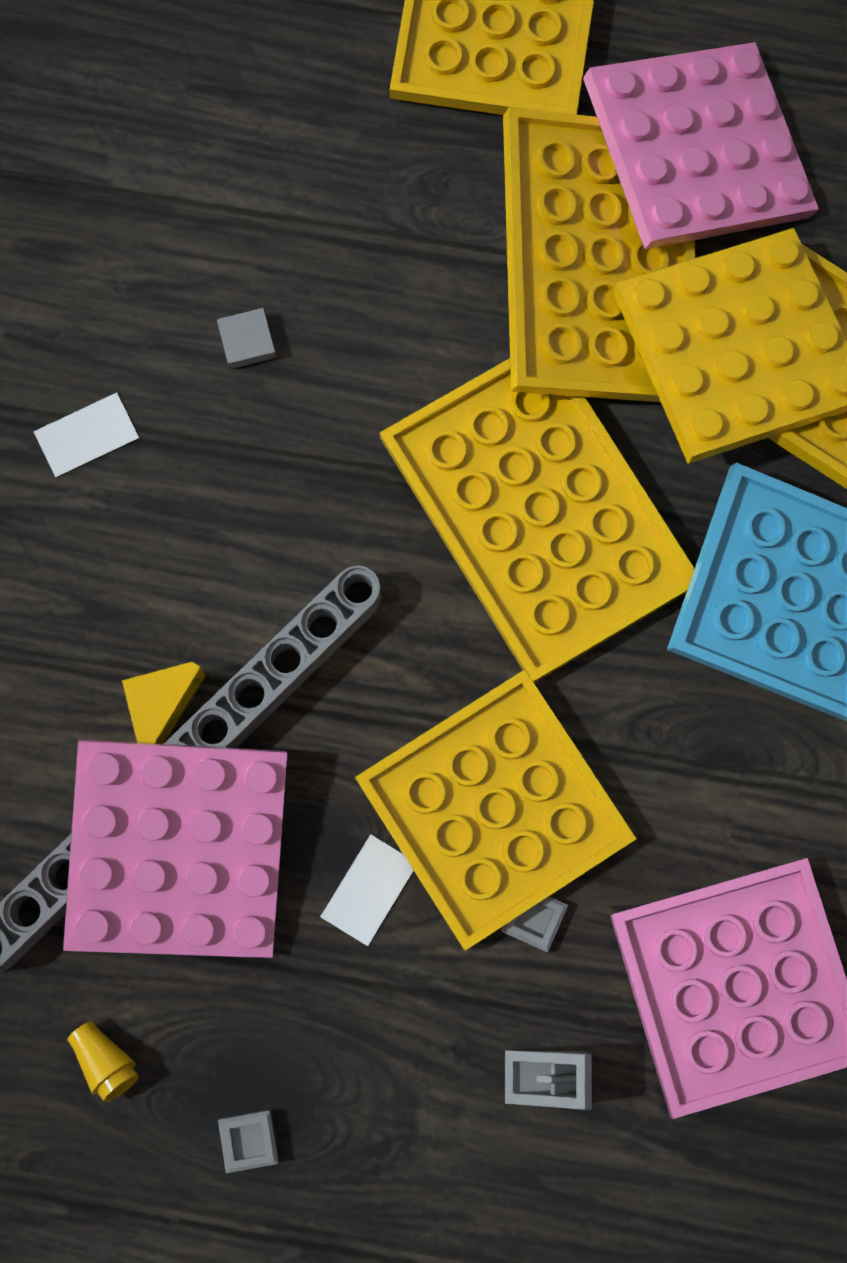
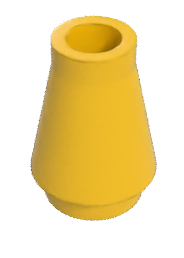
M93 1021L83 1024L68 1037L67 1041L76 1054L92 1095L99 1094L105 1103L122 1095L138 1080L139 1076L133 1069L136 1062L103 1034Z

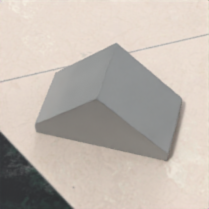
M505 1050V1104L582 1110L592 1109L591 1054L585 1051Z

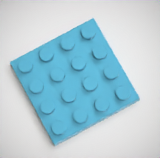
M739 463L730 466L667 650L847 722V508Z

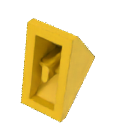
M189 662L122 680L137 743L164 744L168 740L206 676L200 666Z

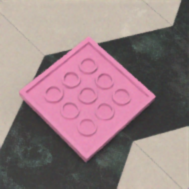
M756 42L591 67L585 74L583 79L645 250L811 218L819 209Z
M78 739L63 951L273 958L287 752Z
M808 858L610 915L671 1118L675 1119L847 1068V979Z

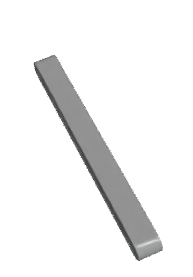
M359 565L348 567L342 571L164 744L237 748L377 611L381 601V590L376 574L369 568ZM359 582L365 583L372 590L369 599L361 603H354L345 597V591L350 585ZM318 617H330L336 622L335 631L328 637L318 638L309 631L310 625ZM284 651L296 652L301 657L297 669L290 673H281L274 668L276 657ZM255 685L264 689V699L257 707L248 709L239 705V694L247 686ZM220 720L227 723L228 731L223 741L217 744H207L203 741V729L209 722ZM71 834L0 902V941L2 944L0 972L12 967L66 915L67 889L62 890L58 886L56 873L61 865L69 862ZM34 898L40 905V916L36 923L26 927L19 919V908L24 901Z

